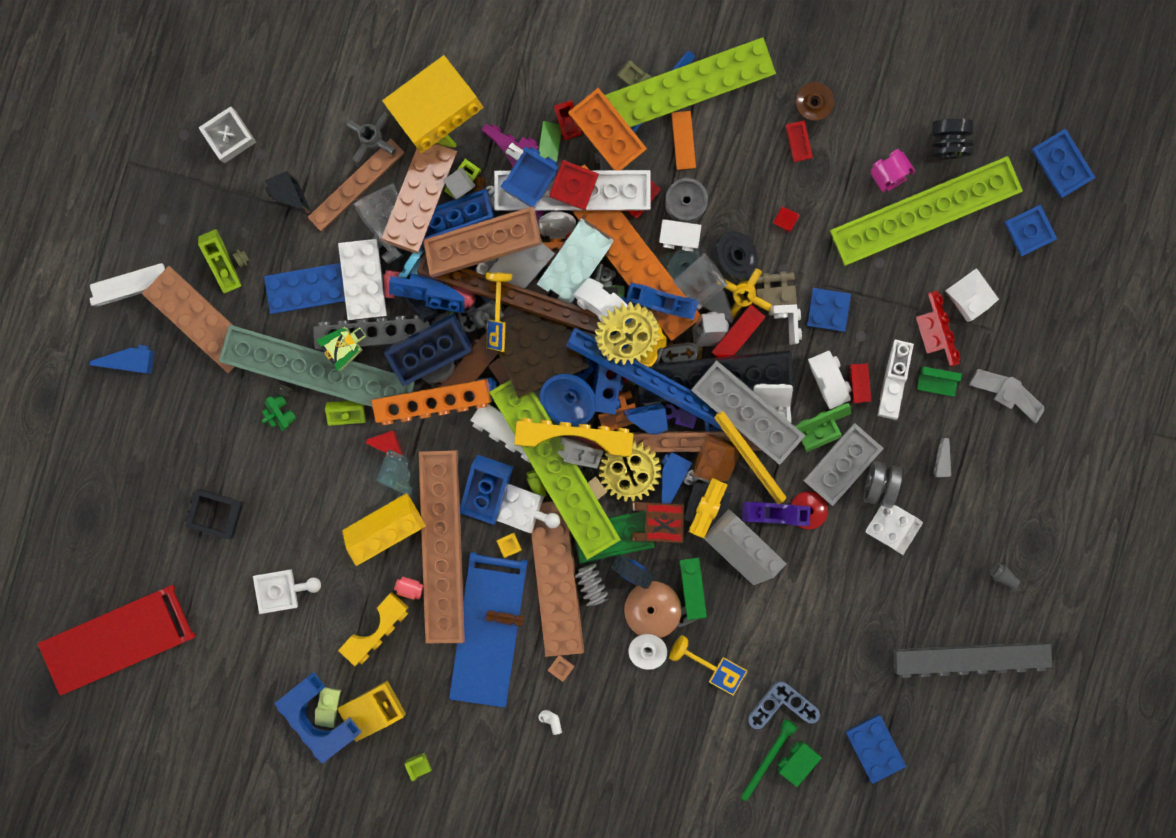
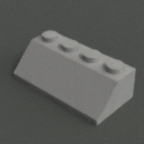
M729 509L707 531L704 538L753 585L774 578L786 565L766 543Z

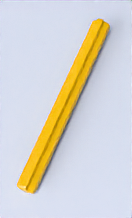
M725 412L717 413L715 416L717 423L777 504L783 503L786 499L785 494Z

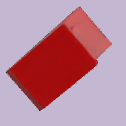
M572 100L554 106L564 141L583 135L579 126L568 114L574 108Z

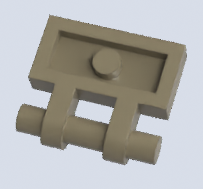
M782 271L780 274L771 275L763 273L758 278L756 284L763 283L764 289L756 290L757 297L772 304V306L796 305L795 285L787 286L788 280H795L794 272L786 273V271ZM770 282H781V287L770 288Z

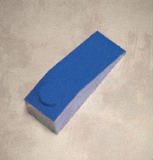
M137 345V348H128L92 360L90 365L152 374L155 351H150L149 346Z
M672 452L669 455L665 454L661 462L664 465L662 468L661 503L672 502L692 464Z

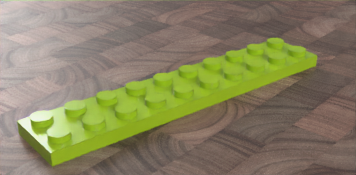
M762 37L606 94L605 97L631 128L775 75L776 72L765 40Z
M1007 156L830 230L841 260L844 266L1019 194L1023 190Z
M511 380L490 391L492 398L514 435L516 422L521 421V418L532 419V423H540V420L551 421L535 392L518 399ZM560 436L545 440L535 447L521 446L587 560L621 540L577 464L563 461L564 458L558 454V450H564V445L560 442Z

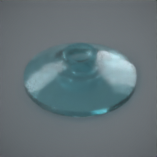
M681 250L670 258L667 270L676 283L689 284L701 277L705 270V260L696 250Z

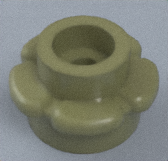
M237 249L233 256L240 268L245 265L248 266L246 262L249 261L246 253L244 250L240 252Z

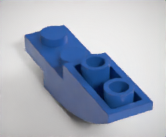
M411 274L410 279L390 276L389 294L414 298L416 300H426V307L464 313L465 298L451 287L434 279L416 274Z

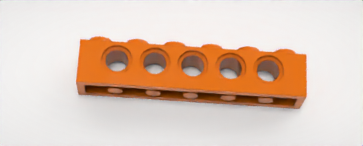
M488 379L381 397L371 401L376 423L382 422V425L393 424L395 419L405 422L412 420L413 416L418 415L422 419L431 417L430 413L438 412V415L449 414V410L452 409L462 412L469 410V406H476V409L488 407L487 403L492 402ZM467 391L474 393L473 401L466 399L465 394ZM448 394H452L455 397L454 404L447 402ZM429 398L436 400L435 408L428 405ZM411 401L417 403L418 408L416 411L410 409L409 403ZM392 404L398 406V414H393L391 412L390 408Z

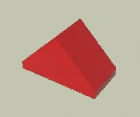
M395 431L378 435L366 441L367 444L399 460H402L404 457Z

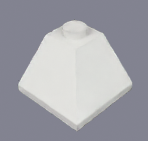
M977 268L945 290L967 322L974 320L999 300Z

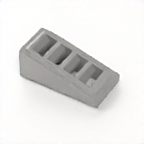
M941 438L933 477H951L949 438Z

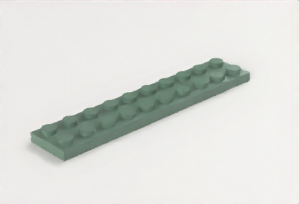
M233 325L228 327L218 361L373 407L371 400L412 392L415 381L403 387L395 373L351 361L339 372L324 352ZM392 404L391 412L398 414V406Z

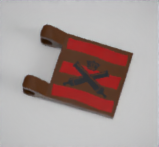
M635 501L632 503V510H646L645 533L633 532L631 540L683 543L685 504Z

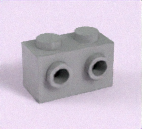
M709 312L700 316L692 328L693 341L697 347L717 346L729 328L724 313Z

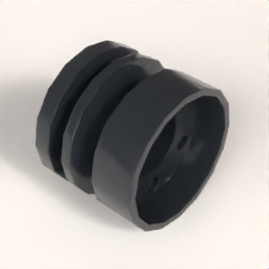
M942 119L933 121L932 136L941 138V140L932 143V146L937 148L932 150V156L944 159H959L973 155L974 149L968 146H972L974 141L965 139V137L973 134V120Z

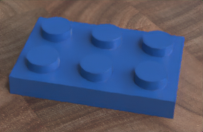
M1066 129L1031 149L1060 199L1095 178Z
M880 714L845 731L872 784L906 767Z

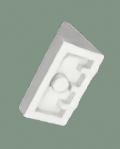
M797 304L772 306L769 309V315H774V319L788 317L790 345L799 344V340L802 339L801 328H798V320H801V311L797 309Z
M896 505L893 508L880 506L866 529V533L904 555L923 522Z

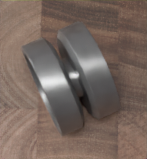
M683 178L674 182L668 189L665 197L667 213L675 221L691 223L699 219L703 215L708 203V195L704 186L695 179ZM684 197H688V200H690V202L687 204L684 203Z
M874 461L866 481L864 502L875 504L880 498L881 506L893 508L901 485L902 468L891 465L886 471L885 463Z

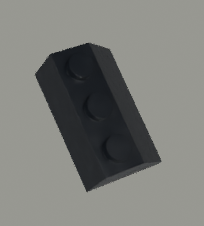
M288 171L265 180L267 184L265 190L273 200L307 215L312 213L298 180Z

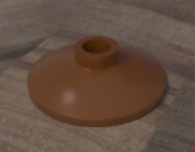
M811 82L799 90L796 96V107L804 118L811 121L822 120L831 113L834 107V96L825 84ZM811 100H816L818 104L816 106L811 105Z

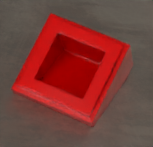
M782 207L773 224L790 233L800 215Z

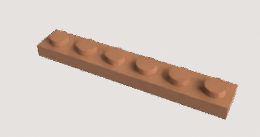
M392 139L386 143L396 148L394 155L380 148L308 216L321 232L405 154Z

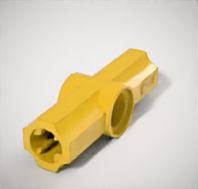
M714 478L711 479L705 495L702 496L698 504L696 516L693 519L689 532L705 538L712 520L715 519L721 505L720 501L725 493L727 484Z

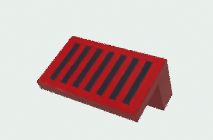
M868 363L848 365L851 403L871 402Z

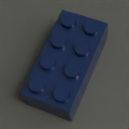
M453 313L386 348L384 354L401 385L404 387L470 353L472 345Z

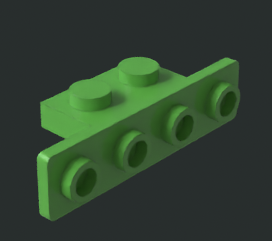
M849 403L836 406L828 412H821L816 417L810 420H803L795 426L805 434L801 442L806 452L842 437L835 421L851 414Z

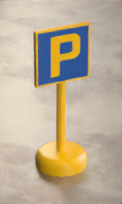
M486 272V279L496 282L495 320L487 319L486 348L504 352L505 322L500 321L501 282L511 281L512 273Z
M681 635L673 644L669 659L678 661L683 655L692 658L714 671L709 680L711 684L734 695L747 670L724 657L717 667L687 651L688 639Z

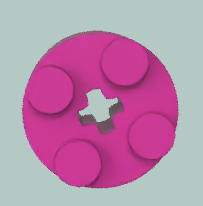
M899 149L893 151L889 155L890 158L885 161L883 159L878 160L871 169L870 174L883 193H885L886 189L890 191L907 180L906 175L910 174L912 176L916 172L904 152H901Z

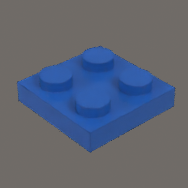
M1041 205L1004 222L1020 256L1026 255L1057 239Z
M812 288L807 326L845 332L851 294Z

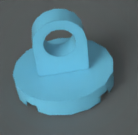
M420 248L418 254L412 253L404 265L403 271L400 272L399 278L407 279L411 274L418 275L417 270L425 249Z

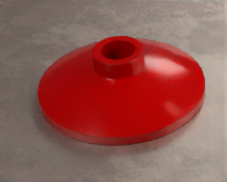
M812 491L802 492L791 502V505L810 506L813 509V513L810 514L809 526H799L800 528L808 530L818 528L827 518V503L818 493Z

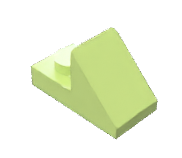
M325 687L320 691L318 707L315 709V725L334 728L341 690Z

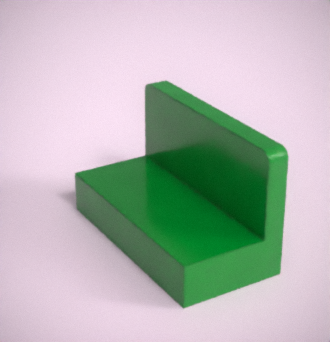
M920 367L917 390L955 396L957 382L961 381L962 374Z

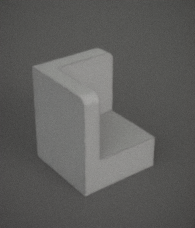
M463 168L458 169L444 179L445 184L456 199L475 187V184Z

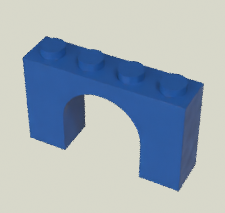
M313 672L274 704L279 713L288 720L291 728L299 734L302 742L311 749L314 757L323 764L361 733V730L350 717L335 729L329 731L320 730L310 723L306 713L307 704L310 699L326 687Z

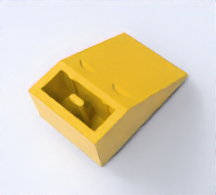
M388 680L337 708L344 721L350 717L361 730V733L354 739L355 742L393 724L406 714Z

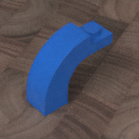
M636 283L630 284L626 302H631L634 305L639 303L641 307L645 306L647 309L691 320H694L699 302L695 299L665 293Z

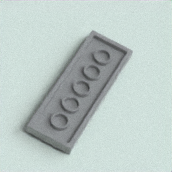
M717 360L691 389L716 412H725L733 425L779 465L805 437V434Z

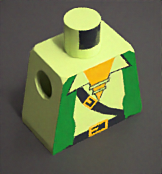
M343 327L316 341L335 369L340 372L362 351L358 342L364 339L366 335L360 327L352 333L346 327Z

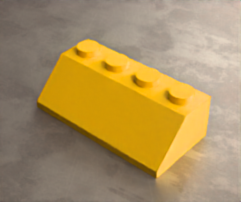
M408 493L342 531L346 550L354 564L358 566L426 527Z

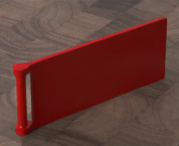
M174 585L38 643L59 695L66 694L195 638L196 636L194 632H191L175 595ZM167 594L185 636L180 638L162 595Z

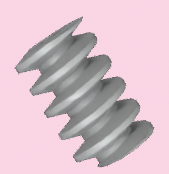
M596 563L578 569L579 573L575 575V578H582L578 585L585 586L581 589V592L588 593L583 597L584 599H590L586 606H595L609 600L604 599L608 593L601 592L605 585H598L602 578L596 577L599 574L598 570H593L597 566Z

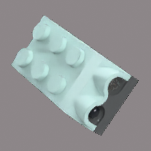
M581 217L538 280L537 285L547 292L550 290L558 295L559 300L571 304L575 298L573 294L590 277L614 239Z

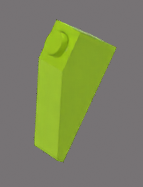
M217 229L199 236L198 245L223 293L241 287L240 280Z

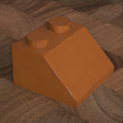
M707 434L693 466L694 476L711 481L712 478L718 481H729L740 452L732 442Z

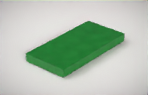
M646 510L608 518L621 540L588 560L575 540L579 562L585 563L618 556L619 554L655 548L653 541L631 540L633 532L645 533Z

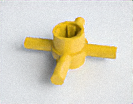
M756 268L748 281H741L738 285L722 277L719 279L718 285L733 292L735 304L731 309L733 319L741 307L752 303L767 311L771 308L772 304L756 296L754 285L762 273L761 270ZM745 291L749 292L747 296L743 295Z

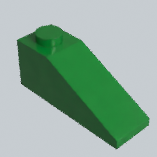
M699 558L680 560L687 621L707 618Z

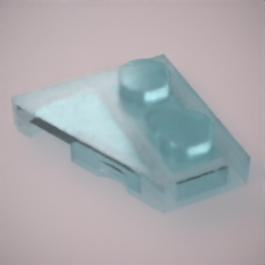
M389 449L376 481L403 494L408 493L410 496L413 488L409 484L410 473L407 469V457Z

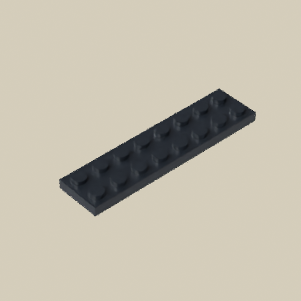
M790 350L658 363L649 367L689 390L694 387L716 360L751 390H753L755 385L785 384L792 385L793 387L792 353ZM638 385L640 404L667 401Z

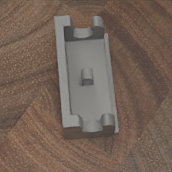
M561 437L560 442L564 445V450H558V454L564 458L563 461L592 468L598 467L603 454L601 448L594 443Z

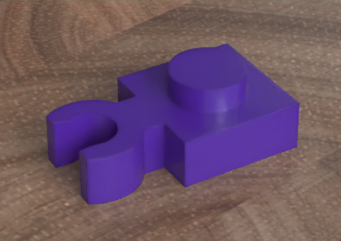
M666 405L667 408L672 410L671 415H666L667 419L674 417L676 418L675 424L694 428L697 416L680 407L679 410H676L673 405Z

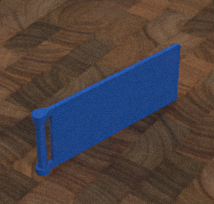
M475 552L470 553L463 601L465 642L457 643L449 696L451 700L506 707L518 626H514L515 624L496 623L497 621H487L486 615L489 610L496 611L495 613L514 614L513 616L520 615L528 560L516 561L477 555ZM475 562L520 569V574L474 568Z

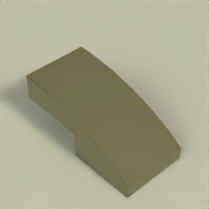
M630 60L626 62L616 75L629 86L652 78Z

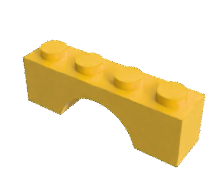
M391 592L377 607L380 614L378 630L374 634L365 637L353 634L338 651L354 666L358 663L362 665L369 657L367 653L371 648L376 650L382 643L381 637L384 634L388 636L395 629L393 624L397 620L401 622L408 615L406 610L409 607Z

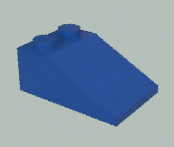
M477 455L471 465L460 506V513L495 525L511 478L513 466Z

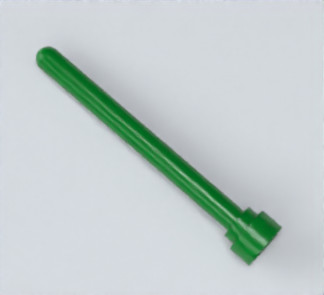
M785 719L782 723L781 734L741 795L743 801L749 799L787 737L794 734L798 729V726L791 721Z

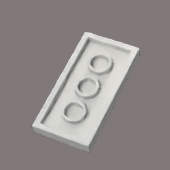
M371 239L338 243L348 320L387 316L378 240Z

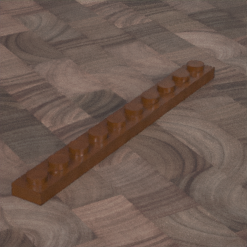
M426 255L423 256L417 270L418 275L496 301L495 281H488L485 275L465 268L432 278L429 274ZM501 282L500 303L597 335L595 330L600 329L597 322L601 321L598 319L599 316L592 311L507 282Z

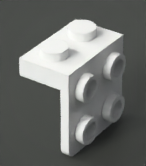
M755 385L753 391L791 423L792 385Z

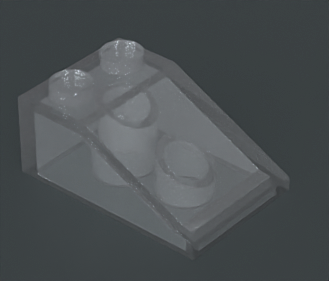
M393 183L354 203L362 221L388 251L396 246L382 242L381 238L399 195Z

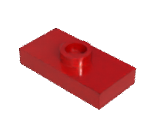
M805 120L786 124L785 127L793 163L813 159Z

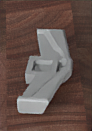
M977 369L969 383V386L997 393L993 400L1009 409H1012L1015 404L1034 423L1038 422L1044 411V406L1022 386L1021 381L1014 377H1006Z

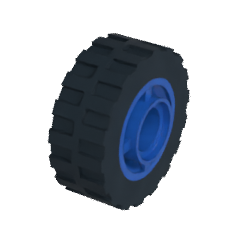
M620 554L611 566L623 578L645 589H648L655 577L653 573L645 569L638 562Z

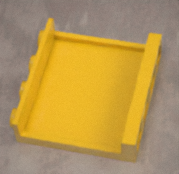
M444 55L382 100L420 153L429 149L484 108L477 96Z

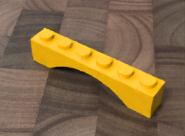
M521 418V421L516 422L514 445L535 447L550 438L576 436L595 442L612 456L631 457L634 433H629V429L624 428L610 431V427L598 426V429H590L591 425L579 424V427H571V423L567 422L552 425V421L548 420L532 423V419Z

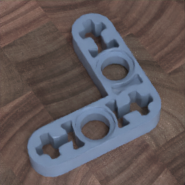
M777 681L749 714L748 721L752 728L761 729L782 703L808 723H816L820 718V712L816 706L786 682ZM784 685V690L790 695L788 698L783 693L778 695L776 688ZM793 697H799L801 699V704L799 707H793L791 705V699ZM766 700H772L774 702V708L772 710H766L764 708V702ZM804 706H805L809 711L815 710V711H814V714H815V717H814V718H812V717H809V719L807 718V717H808V714H807L804 710H802V709L804 708ZM759 708H761L764 713L768 714L766 717L764 716V714L760 717V720L762 721L760 724H753V717H758L761 714V712L758 711Z

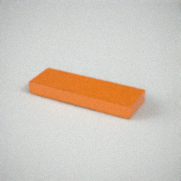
M691 111L672 112L677 171L696 169Z

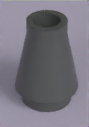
M997 563L990 572L993 580L1012 589H1015L1020 583V580L1005 564Z

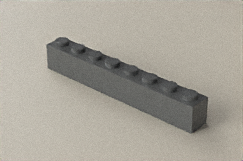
M1047 642L893 649L894 672L900 675L901 678L912 677L911 674L929 677L931 673H938L939 676H948L950 672H957L958 675H968L969 671H977V674H988V670H996V673H1007L1009 669H1015V672H1027V669L1034 668V671H1046V668L1052 667L1051 644Z

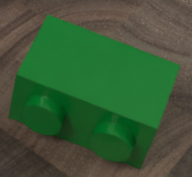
M803 740L799 743L796 742L791 747V753L788 757L784 756L778 763L779 773L796 787L799 786L821 759V756Z

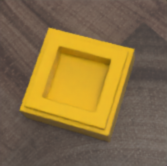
M515 533L496 540L504 558L522 550Z

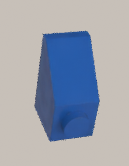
M661 403L623 410L624 415L629 421L649 434L658 435L668 430L666 411Z

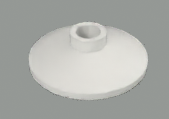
M643 634L631 642L629 657L636 666L642 669H655L666 660L667 647L659 637L652 634Z

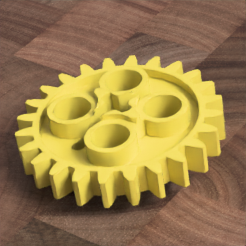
M629 302L628 307L621 303V308L619 309L614 305V311L606 310L608 316L601 315L603 322H597L600 328L595 330L598 335L595 337L598 343L597 346L603 356L607 355L608 360L613 359L616 364L620 359L623 365H625L627 360L633 364L634 358L640 362V356L648 357L646 351L652 352L651 345H657L654 339L659 337L656 332L659 330L656 324L657 320L653 317L651 311L648 312L645 306L641 309L639 303L635 307H633L631 302ZM633 318L631 322L625 323L627 319ZM617 331L615 335H610L611 332ZM640 332H644L642 336H637ZM629 344L627 348L622 349L623 345Z
M633 440L631 457L639 456L641 459L638 462H633L630 460L631 457H626L629 467L633 471L634 479L637 482L636 486L633 484L630 472L627 471V465L623 457L612 456L605 451L607 458L601 457V461L604 464H599V469L603 470L599 472V476L604 477L601 479V484L607 483L605 489H611V496L617 493L618 500L621 496H624L625 501H627L628 497H631L634 502L635 496L642 500L643 493L649 496L648 489L655 490L653 484H659V480L656 478L661 477V473L658 472L661 470V465H657L659 458H654L656 455L655 451L649 453L650 446L644 449L643 442L637 446L636 441ZM618 462L621 463L623 466L619 469H615L613 467V464ZM640 473H646L648 475L645 479H640L637 477ZM628 480L630 483L623 486L620 484V481Z

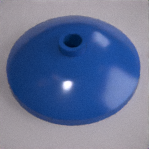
M558 374L550 377L541 388L540 403L549 418L558 424L560 422L571 423V427H578L579 424H586L593 417L596 410V397L591 387L581 378L571 374Z

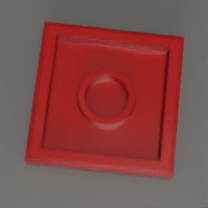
M562 160L549 198L586 211L599 173Z

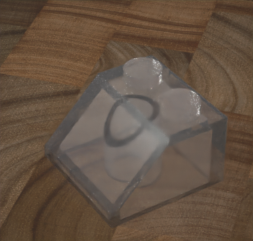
M705 252L673 280L687 298L699 301L698 310L728 285L718 267Z

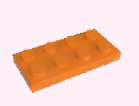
M599 88L568 112L614 171H621L647 149Z

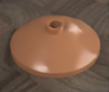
M652 581L648 589L638 585L629 593L625 602L624 613L629 627L639 636L652 634L662 638L673 632L679 624L682 607L678 595L670 586ZM649 607L654 608L653 614L648 613Z

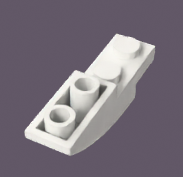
M894 340L884 376L877 416L893 420L898 419L904 384L907 380L914 345L912 343Z

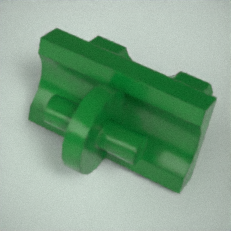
M282 395L274 398L270 396L264 402L268 410L262 411L265 416L261 420L263 424L268 422L273 428L277 423L281 431H284L296 419L291 410L284 414L279 410V408L286 405Z

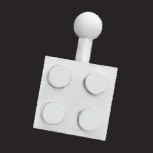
M508 484L496 521L528 533H532L536 519L544 521L549 528H557L560 525V517L556 513L547 515L539 512L544 496Z
M292 569L253 576L259 614L297 608L296 592L308 590L311 593H315L321 588L320 580L314 577L308 579L306 583L294 584Z

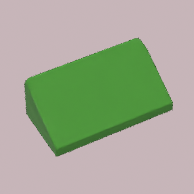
M543 121L539 145V155L545 159L550 157L556 162L562 133L559 124Z

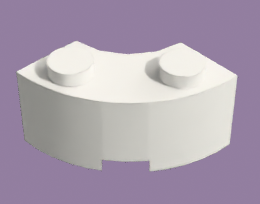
M588 278L573 294L581 308L592 311L603 322L601 315L607 317L608 313L606 310L613 312L614 305L618 309L621 308V303L628 307L614 292L610 295L603 290V284Z
M826 351L808 359L812 374L829 409L851 400L849 395L851 388L847 381L844 382L838 368L841 365L837 356L833 357L830 351Z

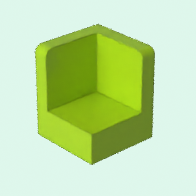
M425 753L407 759L404 764L411 781H415L417 777L432 770Z

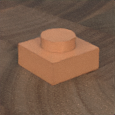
M558 655L548 671L563 682L574 668V665L561 655Z

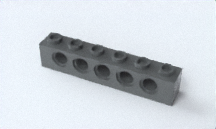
M414 315V319L398 316L393 321H387V318H375L376 322H368V319L356 320L357 323L349 324L348 320L337 321V325H330V322H319L318 326H313L315 350H322L316 340L330 334L333 330H339L343 327H346L349 331L360 327L366 337L358 342L360 347L393 345L411 336L406 332V327L409 324L415 325V333L431 324L430 320L423 323L417 315ZM393 325L396 327V334L389 336L387 329ZM371 327L377 329V335L373 338L368 335V330Z

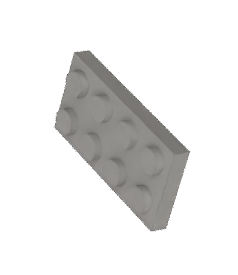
M853 423L803 481L833 506L884 448L857 424Z

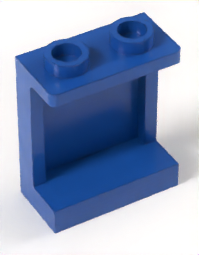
M524 147L523 153L507 179L502 182L500 188L535 209L559 168L556 166L557 162L550 157L546 159L541 157L537 149Z

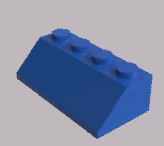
M487 189L436 206L424 240L496 218L497 215Z

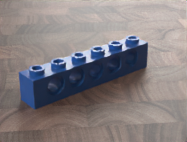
M620 297L627 305L629 304V302H626V298ZM631 318L627 319L625 323H629ZM629 344L623 345L622 349L627 348ZM596 363L592 388L596 397L595 411L615 414L616 410H619L620 407L618 394L619 391H622L623 380H621V375L615 372L613 378L607 379L606 372L609 369ZM606 388L611 389V395L608 398L603 396V391Z

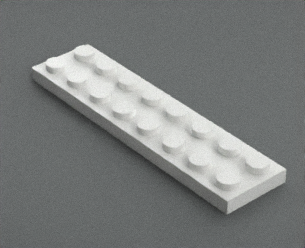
M650 170L594 171L599 173L586 211L650 210ZM494 171L495 211H519L529 208L528 205L500 188L502 182L507 179L511 171ZM557 174L535 208V211H584L549 198Z

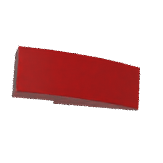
M750 305L713 349L712 353L717 357L734 356L766 316L753 305Z

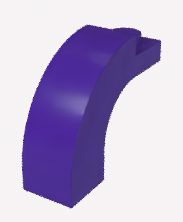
M743 502L742 521L809 526L810 506Z

